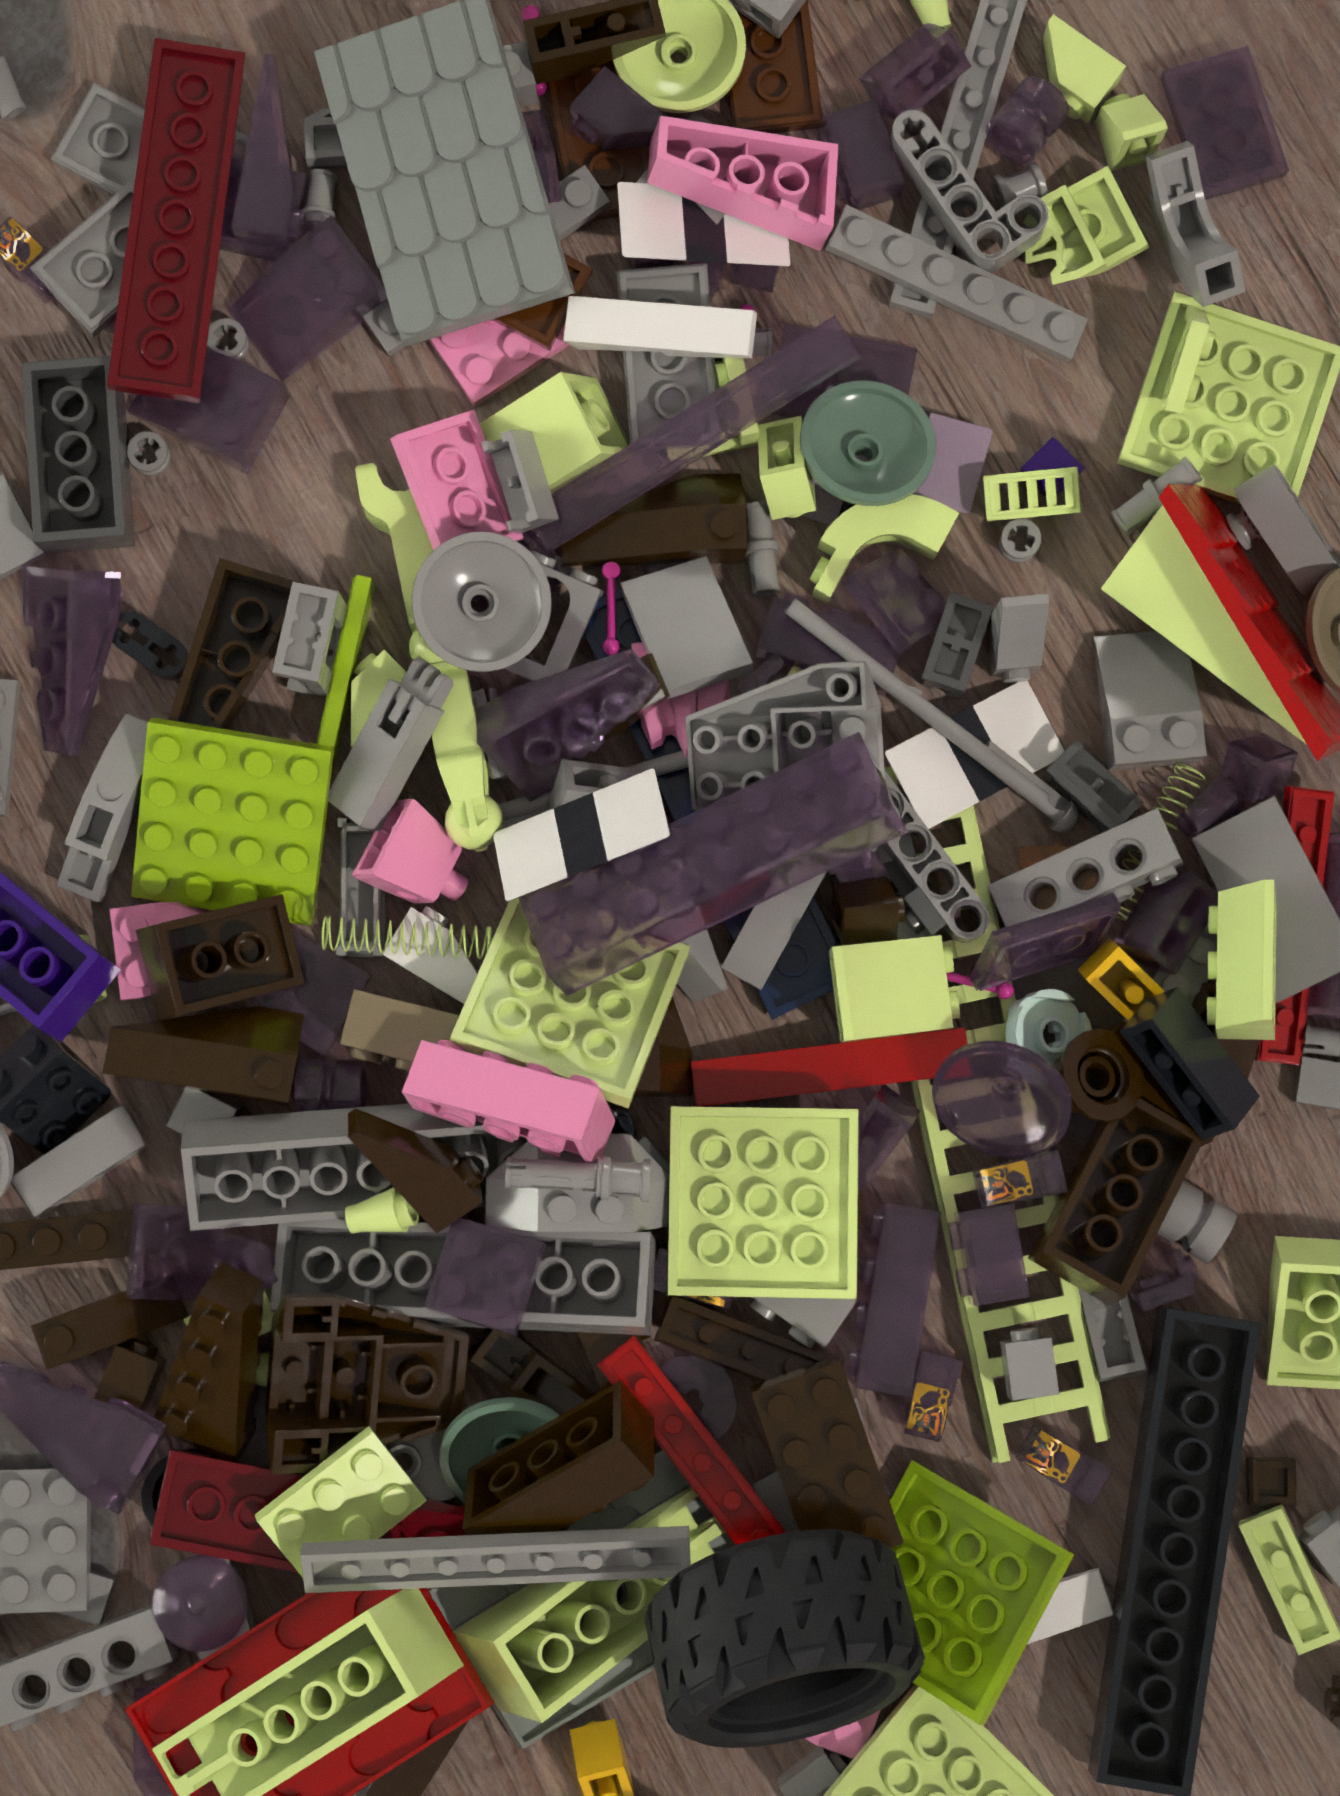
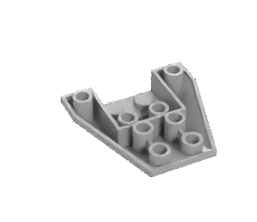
M866 661L819 663L685 716L692 810L826 852H868L877 850L886 800L881 703Z

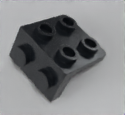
M34 1024L0 1057V1122L43 1154L48 1153L66 1141L111 1095L110 1088L102 1080L70 1056L55 1038L41 1031Z

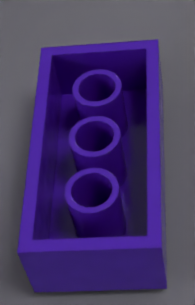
M0 870V996L38 1029L62 1042L121 969Z

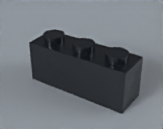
M1179 987L1146 999L1120 1030V1033L1201 1140L1236 1129L1260 1097Z

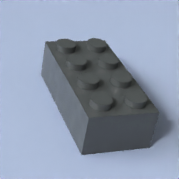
M111 356L22 363L33 542L45 554L135 546L130 464L127 456L128 435L125 392L108 390L107 388Z

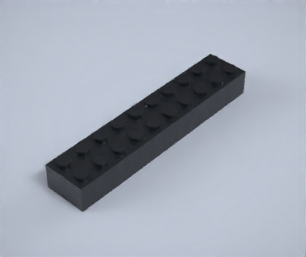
M1158 1305L1112 1606L1114 1615L1110 1619L1088 1771L1097 1783L1173 1796H1191L1260 1323Z

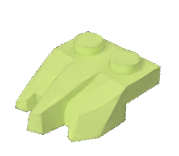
M1108 165L1068 188L1066 185H1063L1041 197L1048 208L1049 218L1042 238L1025 251L1026 264H1031L1047 259L1056 260L1057 266L1050 273L1052 285L1100 274L1150 248ZM1027 214L1023 223L1028 228L1036 227L1038 225L1036 219L1032 215Z

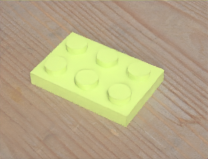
M368 1426L257 1512L255 1518L303 1578L300 1558L302 1542L379 1539L427 1500L379 1437Z

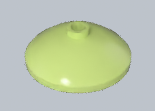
M658 0L666 37L614 59L613 64L616 73L629 93L643 104L656 110L669 113H688L706 108L725 96L736 83L742 71L746 53V37L739 14L729 0ZM675 53H683L687 59L682 63H675L671 60V56Z

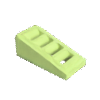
M1078 467L986 475L983 477L987 521L1081 512ZM1064 477L1066 505H1057L1055 478ZM1045 479L1047 506L1039 507L1037 480ZM1026 481L1028 508L1020 509L1018 482ZM999 483H1007L1009 510H1001Z

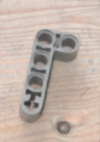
M907 110L895 119L890 141L894 157L969 263L990 273L994 272L1034 246L1042 238L1049 217L1048 208L1040 197L1032 194L1022 195L998 211H995L925 113L918 110ZM907 132L911 138L904 140V133ZM917 134L920 135L919 144L912 138ZM919 151H921L922 155H921V157L918 159V157H919ZM939 166L944 168L949 176L942 181H935L930 179L925 171L930 167ZM964 202L969 204L975 213L970 217L961 218L953 213L951 207L956 203ZM1020 214H1029L1036 219L1038 225L1032 229H1024L1016 223L1014 218ZM983 239H992L999 244L1001 250L995 254H985L978 248L977 243Z

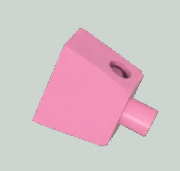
M413 798L396 800L381 830H375L352 874L353 877L415 904L432 903L439 897L440 893L449 900L456 901L463 895L468 885V879L453 869L462 852L461 846L453 842L449 838L446 829Z

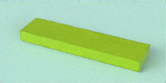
M361 575L353 577L316 744L334 747L333 761H338L351 702V681L356 677L354 670L360 662L376 585L372 578Z

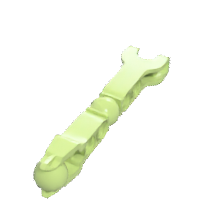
M374 463L357 465L355 472L359 497L367 520L378 530L386 532L391 536L404 604L412 631L409 641V654L412 661L422 657L430 665L440 670L441 674H445L453 680V687L441 707L444 713L432 733L437 766L451 801L445 814V829L449 838L458 846L474 849L476 852L487 850L488 845L494 842L493 834L502 829L503 814L499 804L489 796L488 768L467 670L445 662L431 651L420 636L413 618L412 590L414 581L421 565L432 553L433 548L410 489L406 491H393L383 485L381 477L378 475L377 466Z

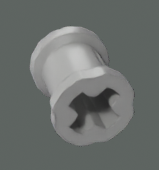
M1036 162L1028 163L1025 170L1006 177L998 174L991 178L993 195L999 209L1022 195L1032 194L1041 198L1048 194L1045 178Z

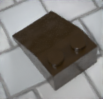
M283 894L136 930L158 1020L181 1016L305 984Z

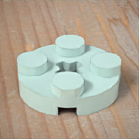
M1056 989L1040 990L1027 994L1009 1006L1005 1036L1009 1051V1064L1016 1072L1025 1073L1029 1078L1038 1082L1050 1083L1051 1069L1055 1060L1064 1053L1068 1043L1080 1033L1092 1030L1086 1013H1079L1076 1006L1071 1003L1075 999L1068 993ZM1046 1024L1048 1025V1031L1055 1033V1042H1051L1048 1045L1043 1038V1030Z

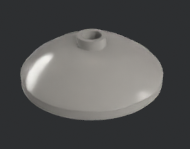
M471 532L445 541L426 558L414 581L412 612L420 636L439 658L464 670L489 672L517 663L536 647L549 622L551 592L543 568L533 554L523 545L501 534ZM474 596H483L487 600L488 607L486 611L478 613L472 609L471 600Z

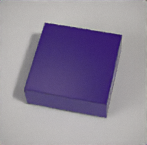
M1052 437L1021 467L1019 472L1078 467L1079 476L1085 468ZM1064 477L1055 478L1056 497L1065 490ZM1045 479L1037 480V489L1046 497Z

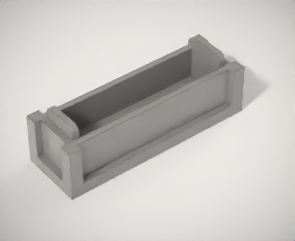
M337 818V827L340 829V918H343L345 949H347L349 944L352 921L355 918L357 949L359 950L364 923L365 919H367L368 945L371 951L377 920L379 919L380 944L383 952L386 944V892L352 876L375 830L361 827L347 818ZM340 935L336 956L340 958H386L379 950L378 936L374 950L369 953L365 938L360 952H356L353 937L348 951L345 952Z

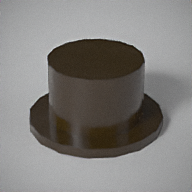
M1098 1028L1082 1032L1068 1043L1064 1053L1055 1060L1051 1069L1050 1084L1053 1095L1059 1104L1069 1112L1083 1114L1088 1119L1107 1122L1123 1118L1136 1107L1143 1090L1144 1074L1139 1056L1126 1039L1114 1031Z

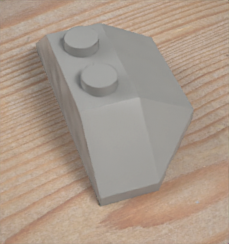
M611 1133L603 1156L611 1157L612 1162L642 1163L643 1159H651L649 1202H641L640 1197L610 1195L608 1200H601V1197H596V1192L505 1188L507 1168L505 1160L486 1176L484 1224L533 1232L633 1233L668 1227L670 1176L629 1133ZM528 1141L524 1142L509 1156L521 1159L583 1162L582 1157L565 1151L561 1152L559 1159L540 1153L541 1148L532 1145Z

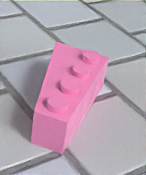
M660 116L650 141L647 183L821 251L834 226L838 144Z
M421 1040L402 1090L412 1109L470 1129L475 1126L476 1121L483 1123L482 1128L485 1131L496 1136V1138L511 1143L514 1140H518L519 1136L525 1137L529 1143L541 1148L540 1153L559 1159L561 1152L565 1151L582 1157L583 1162L598 1163V1158H603L616 1121L601 1088L598 1087L595 1081L587 1077L572 1075L570 1079L555 1076L550 1069L535 1063H527L526 1067L510 1064L505 1057L489 1051L482 1052L481 1056L465 1052L459 1044L448 1040H439L437 1044Z

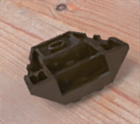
M333 1293L284 1294L272 1318L265 1403L271 1474L309 1473L368 1426L371 1427L384 1445L403 1439L404 1443L447 1429L450 1423L462 1413L469 1345L468 1334Z

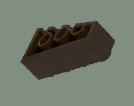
M219 558L168 720L221 729L230 728L277 652L292 582L297 581Z
M223 1261L219 1263L198 1295L150 1426L212 1456L233 1461L239 1460L256 1432V1418H253L254 1406L258 1401V1386H255L256 1369L260 1364V1350L257 1349L258 1334L262 1329L263 1280Z

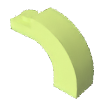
M914 494L889 505L862 506L856 504L833 521L819 541L817 549L832 557L828 560L822 556L809 579L816 584L812 597L828 604L854 557L865 548L874 544L898 543L934 560L959 512L938 501Z

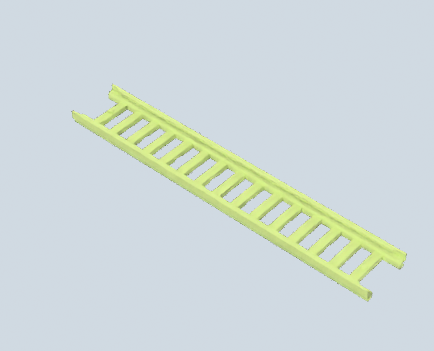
M884 767V770L895 785L900 784L892 767ZM974 805L944 820L960 819L965 844L943 849L955 865L969 863L974 883L973 890L989 912V924L984 933L976 940L967 943L949 940L942 942V944L951 945L953 959L989 952L994 978L985 981L996 984L1007 981L1012 984L995 902L987 886L990 884ZM868 851L873 877H886L872 851ZM964 984L948 987L949 991H957L959 1004L997 997V994ZM1014 993L1012 997L1006 1000L998 997L1004 1023L966 1031L968 1049L1006 1042L1005 1030L1008 1008L1011 1003L1016 1001ZM1007 1069L930 1085L929 1079L910 1081L991 1462L1002 1463L1011 1461L1003 1427L1004 1423L1087 1406L1094 1442L1107 1441L1111 1437L1078 1287L1059 1277L1063 1295L979 1312L974 1285L1046 1271V1269L1029 1260L1030 1254L969 1267L964 1240L1046 1223L1059 1199L1033 1079L1029 1078L1025 1073H1018L1014 1069ZM1018 1086L1023 1109L1022 1114L940 1131L934 1103ZM1027 1132L1033 1159L1024 1161L1027 1162L1030 1178L1037 1177L1043 1204L959 1221L954 1194L985 1188L983 1181H988L989 1176H982L981 1170L983 1169L950 1176L944 1149ZM1003 1168L1006 1172V1180L1009 1183L1025 1180L1023 1174L1014 1170L1008 1173V1169ZM1003 1169L994 1170L1000 1171V1177L1004 1179L1005 1173ZM1067 1314L1073 1341L1053 1345L1055 1364L1077 1360L1082 1387L1059 1391V1395L1021 1399L998 1404L993 1377L1004 1375L1002 1356L988 1357L983 1332Z

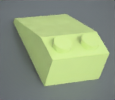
M1275 1236L1269 1285L1267 1385L1340 1389V1240Z

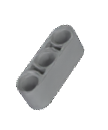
M1272 464L1234 488V492L1245 512L1301 595L1306 596L1314 591L1319 581L1327 573L1340 567V562L1332 548L1275 464Z
M120 1106L23 1168L12 1177L11 1182L36 1219L53 1210L146 1148L148 1143L124 1106Z

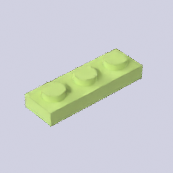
M1278 1505L1239 1521L1238 1526L1298 1655L1339 1640L1340 1627L1283 1505Z

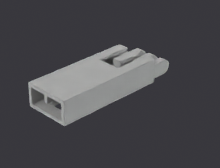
M422 657L412 661L401 682L389 679L330 788L328 801L359 826L380 831L444 713L441 707L453 687V680L447 675L441 674L440 670L430 665Z

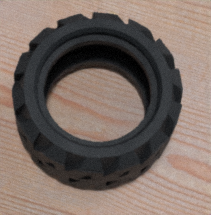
M819 1529L787 1532L755 1539L716 1552L677 1573L653 1597V1601L647 1606L645 1614L646 1630L667 1722L675 1733L703 1745L713 1747L745 1748L780 1744L804 1739L849 1725L874 1714L898 1699L921 1673L920 1669L924 1665L923 1660L925 1656L896 1553L884 1542L852 1531Z

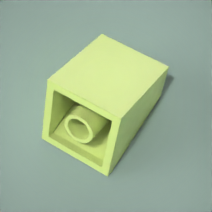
M560 372L480 423L486 441L502 439L500 434L509 430L533 433L552 498L636 457L635 453H631L630 442L598 379L595 377Z
M941 935L834 946L828 951L840 1043L954 1028L953 1019L960 1018L957 991H949L946 974L954 972L951 945L942 944Z

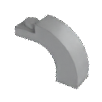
M1185 141L1146 155L1145 158L1153 191L1148 193L1154 220L1168 258L1187 292L1203 307L1246 292L1238 250L1221 236L1208 210L1194 145L1189 141Z

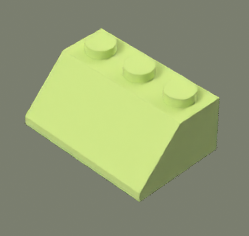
M1261 880L1218 891V906H1209V934H1217V951H1208V979L1217 980L1216 997H1207V1025H1216L1218 1039L1275 1040L1277 900L1274 880Z

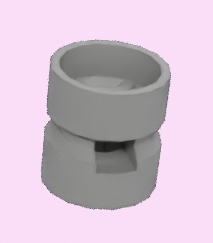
M1184 1180L1157 1234L1170 1242L1182 1240L1184 1251L1207 1264L1217 1254L1235 1224L1237 1213L1217 1200L1209 1203L1204 1202L1203 1192Z

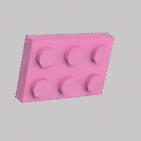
M493 320L429 339L474 407H477L570 345L563 341L565 324L549 351Z
M475 410L433 422L390 438L433 550L455 536L471 532H492L504 535L515 541L524 538L522 533L508 532L506 522L511 520L492 455L483 451L481 443L486 441Z

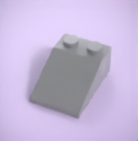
M1157 631L1094 636L1093 647L1106 768L1109 771L1174 766L1175 763L1195 764L1205 758L1207 752L1202 709L1190 656Z

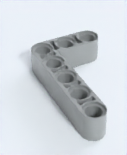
M885 771L886 798L894 803L896 815L889 820H882L879 836L880 844L914 890L919 887L946 922V925L943 927L945 932L953 940L961 943L976 940L987 929L989 924V912L986 906ZM761 831L764 840L772 847L786 849L789 843L793 845L797 843ZM905 835L917 836L923 843V853L917 857L904 855L899 848L900 838ZM937 871L945 873L951 881L950 891L944 895H938L929 890L927 876L930 873ZM967 908L977 915L978 926L975 931L964 932L956 926L954 916L957 910Z

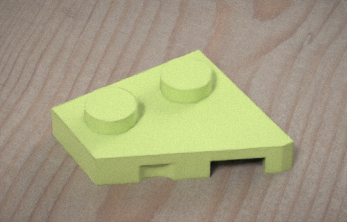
M1187 306L1184 321H1187L1180 345L1176 346L1162 399L1165 410L1180 414L1183 412L1185 402L1193 403L1196 398L1201 377L1194 374L1199 358H1208L1215 332L1208 331L1210 323L1205 310Z

